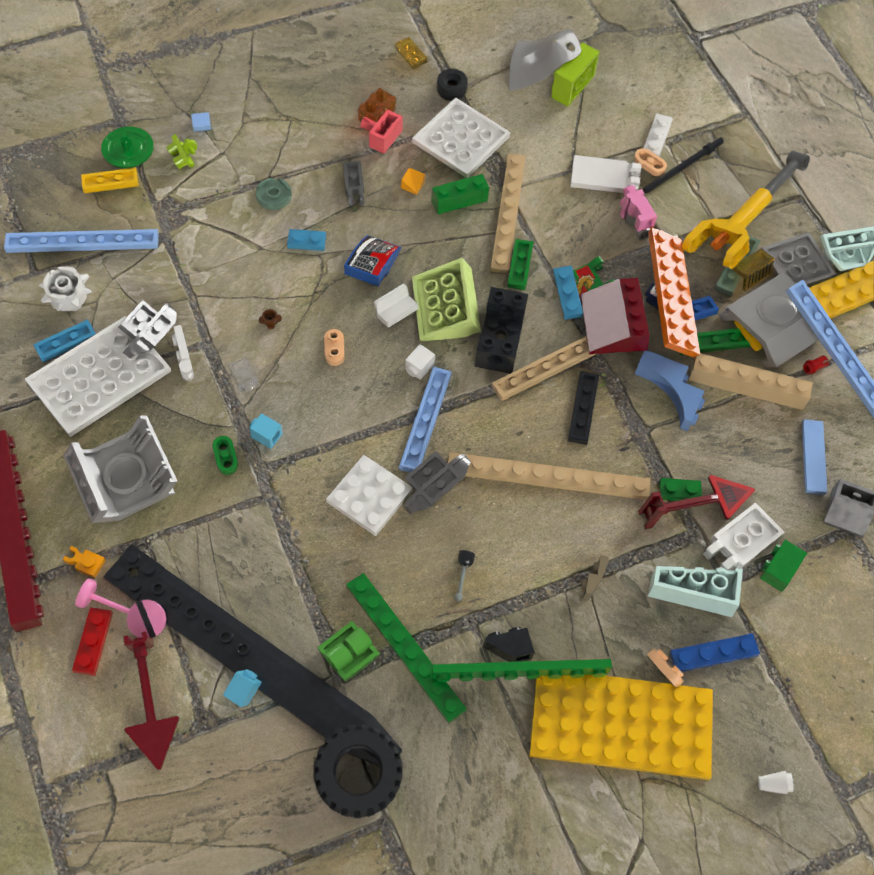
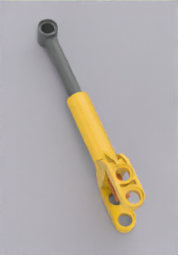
M791 151L787 156L786 166L765 188H759L730 219L701 221L684 239L682 244L683 251L693 253L710 236H713L715 240L711 243V246L714 247L715 251L720 250L726 243L732 245L726 251L723 266L733 269L749 252L750 238L745 228L772 201V195L797 169L804 171L807 168L810 156Z

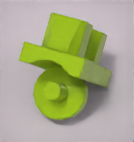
M174 134L171 136L173 142L166 146L172 157L180 153L172 159L174 164L179 169L186 165L193 168L195 164L189 154L194 155L196 153L195 151L198 148L196 141L185 139L183 143Z

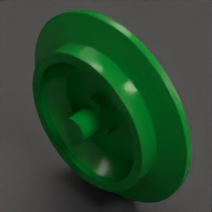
M130 126L113 130L104 138L101 144V152L104 159L109 164L119 168H132L143 164L150 158L154 150V142L150 134L141 128Z

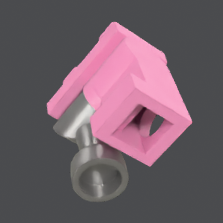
M631 185L623 190L625 197L620 201L622 207L620 216L622 219L626 217L627 224H634L638 239L644 240L648 238L650 228L654 227L657 215L644 196L643 190L637 191L634 185Z

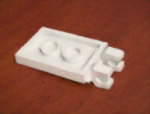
M574 155L570 187L623 193L625 187L634 185L638 191L641 164L634 162L629 164L627 161Z
M754 503L713 535L711 538L712 544L703 555L710 560L720 551L727 560L719 568H725V570H731L733 567L742 569L785 532Z

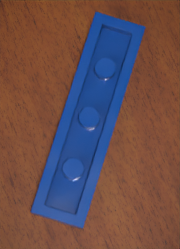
M753 633L673 649L669 652L673 666H677L681 672L757 657L760 654Z

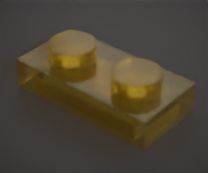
M410 37L395 43V49L413 69L427 63L428 58Z

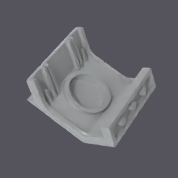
M784 273L779 274L734 303L724 308L725 311L719 314L721 321L736 320L761 343L767 356L762 360L764 367H778L819 340L786 293V290L796 283Z
M139 416L126 434L93 449L83 450L79 442H73L63 455L92 523L120 521L175 494L173 487L178 481L147 416Z

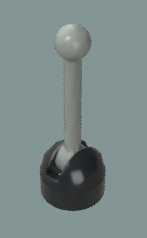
M460 550L458 554V562L462 566L458 591L454 596L457 602L463 599L461 593L466 568L470 567L475 560V553L467 550Z

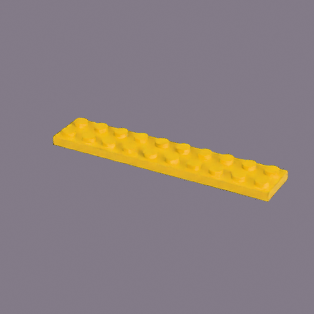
M874 261L809 287L830 319L874 300ZM735 320V325L740 329L746 340L749 341L754 351L763 349L761 343Z

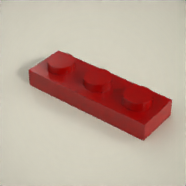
M90 607L72 668L74 673L96 676L113 615L111 610Z

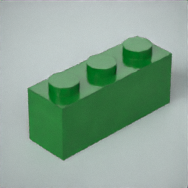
M479 174L432 187L431 202L437 215L488 201L489 185L484 175Z

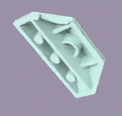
M874 227L821 235L820 242L826 258L839 271L865 266L874 255Z

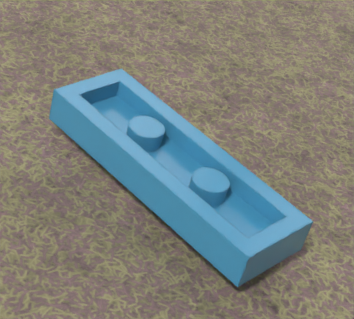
M572 265L554 268L553 274L564 320L583 317Z
M87 319L33 345L44 363L72 350L96 335Z

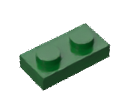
M661 478L659 481L660 494L663 500L679 501L702 496L701 481Z

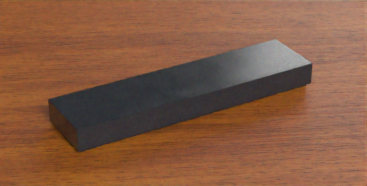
M580 371L568 435L569 442L588 444L599 374Z

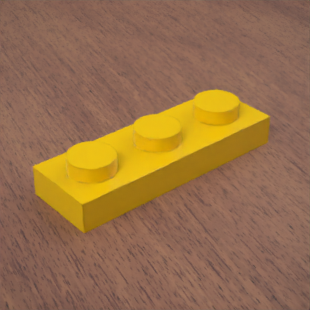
M136 168L81 175L84 193L139 186Z

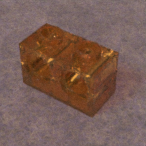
M378 88L374 93H371L364 103L360 104L358 108L359 121L361 122L364 117H367L377 123L387 109L394 112L396 110V97Z

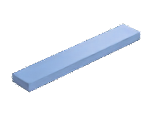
M437 367L432 368L399 465V470L411 473L423 462L452 371Z

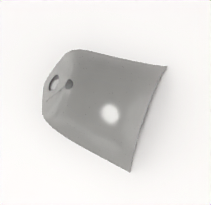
M563 30L538 40H519L512 54L509 90L522 89L542 81L550 76L559 66L577 57L581 53V47L575 33L572 30ZM572 43L575 46V50H567L565 44Z

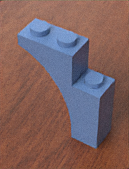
M644 351L635 374L653 382L670 397L679 415L680 429L688 431L690 425L695 426L699 416L695 413L697 409H702L705 399L702 398L704 390L686 384L689 375L686 374L688 366L651 351Z

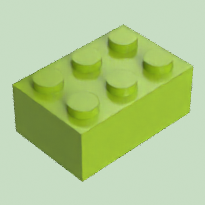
M583 42L580 44L581 53L574 59L562 64L553 74L554 82L551 86V98L567 107L594 78L600 51Z

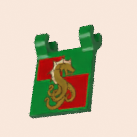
M600 256L594 258L588 264L573 270L579 298L582 293L615 281V279H611L603 284L596 271L603 269L601 265L603 260Z

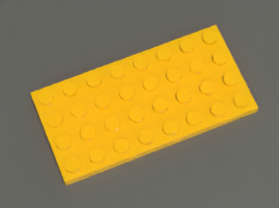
M593 674L584 675L581 678L562 675L561 678L551 679L549 676H540V678L536 679L529 757L710 780L712 774L713 689L683 685L676 687L668 683L613 676L593 677Z

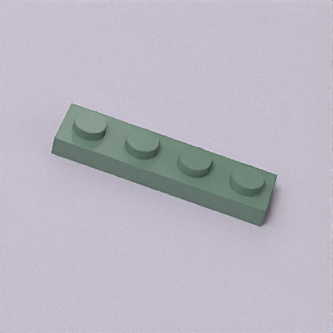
M749 235V252L733 269L725 267L714 288L715 290L732 297L761 240Z

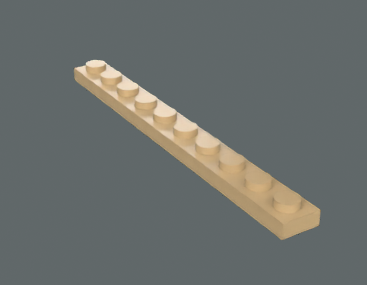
M449 452L448 463L459 456L460 453ZM465 454L472 461L465 475L469 477L647 500L650 496V478Z

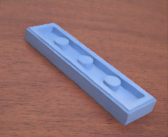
M803 419L802 443L805 493L826 495L827 477L823 421Z

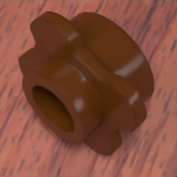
M273 309L265 310L262 316L259 317V323L265 324L268 329H274L275 325L282 320L281 315H277V312Z

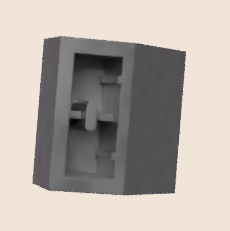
M839 479L832 488L823 523L863 538L874 515V491Z

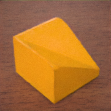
M409 168L401 180V189L417 195L425 183V174Z

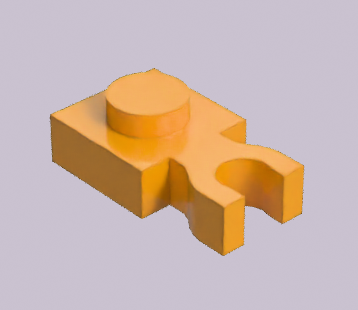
M71 546L69 550L75 554L74 557L68 558L64 556L63 561L69 565L76 564L74 567L76 571L96 578L106 561L105 558L87 549L82 554L76 547Z

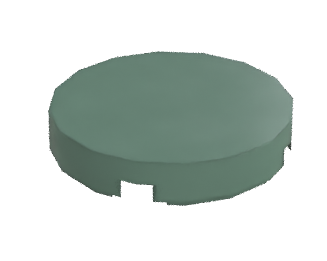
M268 178L259 183L256 188V200L265 209L279 210L290 203L292 198L291 187L283 179Z

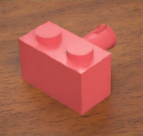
M388 109L377 123L364 117L360 127L370 131L369 147L385 154L402 132L403 117Z

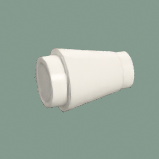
M782 771L758 776L760 791L764 790L781 794L793 792L794 787L791 773Z

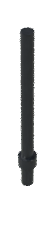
M720 137L712 143H707L703 146V149L643 188L644 193L648 194L700 158L713 153L717 147L724 143L723 138Z

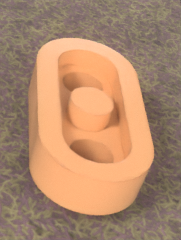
M642 148L636 151L634 162L641 164V168L654 176H661L665 173L667 163L648 149Z
M338 329L328 330L324 336L325 360L331 366H338L345 359L344 336Z
M653 648L647 653L653 663L674 686L678 687L684 682L682 679L684 674L677 666L674 665L672 667L667 662L669 658L661 649L656 650Z

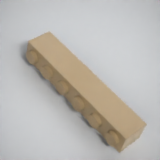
M701 353L694 359L689 380L800 410H803L810 400L813 382Z

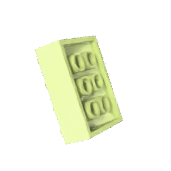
M463 258L412 276L414 298L419 307L416 310L421 342L464 338L481 332L472 268Z

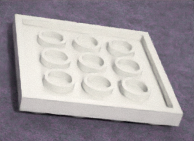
M455 98L412 138V143L465 178H468L510 137L511 132Z

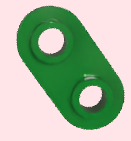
M219 436L212 443L217 467L220 473L231 475L238 469L233 442L227 436ZM231 464V467L226 468L225 465Z

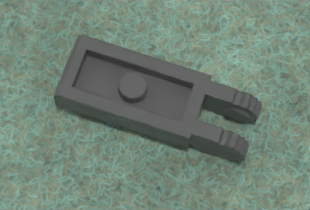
M361 161L343 162L348 204L353 206L352 194L359 193V203L364 205Z

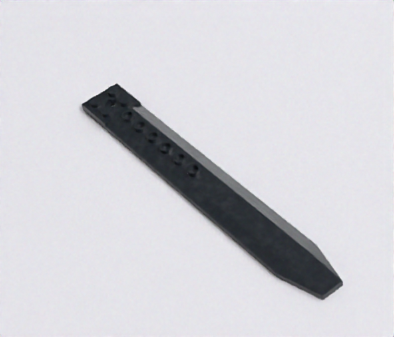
M131 544L103 576L107 582L135 602L142 600L157 602L165 611L167 625L232 672L236 673V671H245L247 669L257 675L256 679L262 682L258 688L260 692L325 739L329 735L330 737L334 735L335 731L340 728L343 730L349 728L348 726L368 725L369 728L381 730L385 736L392 740V743L399 751V755L402 753L403 750L371 713L179 579ZM138 569V576L129 577L131 570ZM355 749L347 752L349 755L380 766L376 757L366 750Z

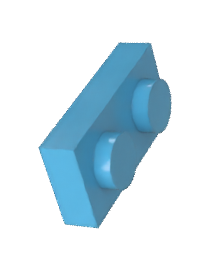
M289 229L287 242L289 249L325 251V231Z

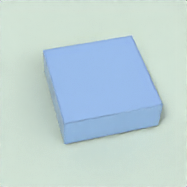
M209 112L191 114L194 132L211 130Z

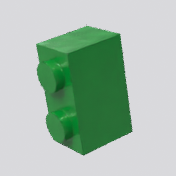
M786 539L781 546L776 544L770 553L773 555L772 560L769 561L767 559L761 568L763 574L760 579L780 592H783L807 555V552Z

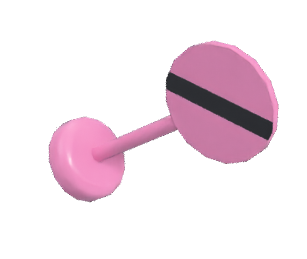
M90 578L84 582L77 595L75 605L79 608L87 607L93 599L128 614V628L138 638L142 637L141 632L145 631L151 638H154L165 627V611L155 601H138L128 609L95 595L97 583Z

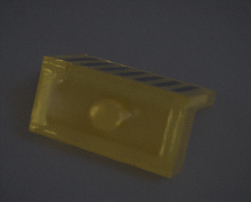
M759 249L741 260L733 268L734 272L744 278L742 287L744 291L772 274L774 257L763 249Z

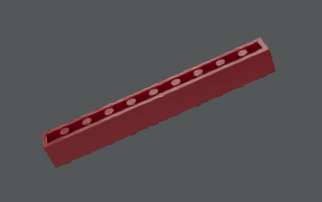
M5 429L0 431V564L10 626L15 632H20L42 626L41 618L45 615L42 604L39 605L38 598L41 597L39 585L35 583L38 573L36 566L32 565V558H35L33 548L29 546L28 542L31 539L29 527H26L25 521L28 520L26 509L22 506V502H25L24 493L19 488V484H22V479L19 471H16V466H19L17 455L13 453V448H16L14 437L9 436Z

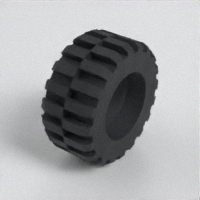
M368 725L348 726L349 728L338 729L331 737L329 735L324 740L325 743L318 749L316 760H314L313 778L318 794L334 812L345 817H370L384 810L396 797L402 780V759L392 740L385 736L381 730L369 728ZM355 749H363L372 753L380 765V777L377 784L370 791L363 794L347 792L340 786L336 776L337 764L341 757Z

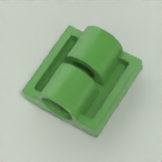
M353 621L349 622L317 647L318 651L345 683L380 656V653L373 646L366 632L362 628H358Z

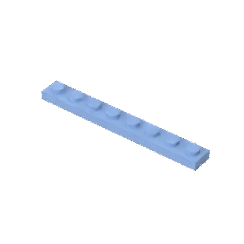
M158 229L6 233L4 249L6 253L158 249L159 233Z
M801 280L787 289L786 293L874 418V380L804 280Z

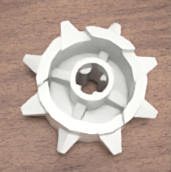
M68 266L58 267L56 271L51 270V274L47 273L43 283L39 284V287L43 288L46 292L41 302H50L57 311H77L81 309L87 294L91 293V290L87 289L84 285L89 275H80L74 267Z

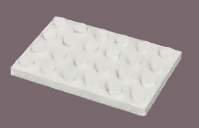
M124 316L25 378L26 383L69 437H72L171 372L169 365L154 348L131 359L123 354L124 350L133 341V339L118 328L127 316Z

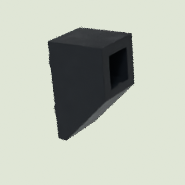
M514 627L502 634L500 632H493L488 634L484 640L485 649L507 662L529 660L533 658L535 653L528 628Z

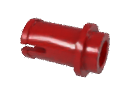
M821 355L814 360H807L803 364L804 372L815 374L817 370L829 365V362L823 363L828 358L825 355Z

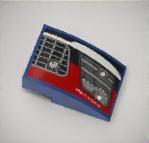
M367 235L359 242L344 265V273L379 287L384 276L387 277L401 251V247Z

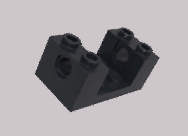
M495 287L490 288L482 333L479 337L474 367L509 374L513 372L528 294ZM503 334L505 335V338L498 339L496 335Z

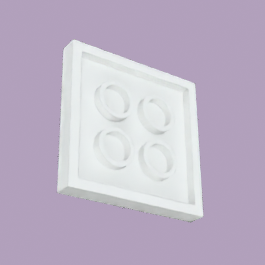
M363 455L327 497L326 502L377 536L411 494L413 487Z

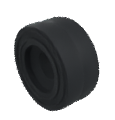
M446 69L439 74L437 78V92L443 99L453 101L455 98L461 99L465 96L468 79L464 72L458 69ZM454 83L456 86H449L448 84Z

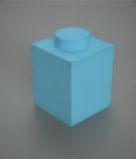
M262 413L251 422L249 427L251 438L270 449L283 435L281 424Z
M250 670L236 671L223 696L240 707L248 706L262 682L256 679L257 675Z

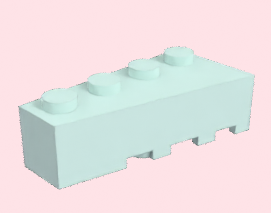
M656 566L650 580L648 597L732 617L739 607L743 569L725 570V568H716V570H704L702 567L685 569L684 567Z

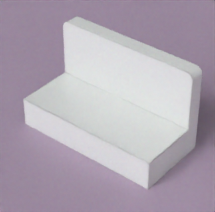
M405 284L400 285L374 301L377 318L388 328L419 309L418 303L409 296Z

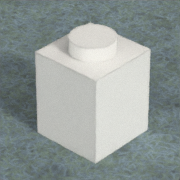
M420 344L405 360V370L410 376L421 380L435 365V354Z

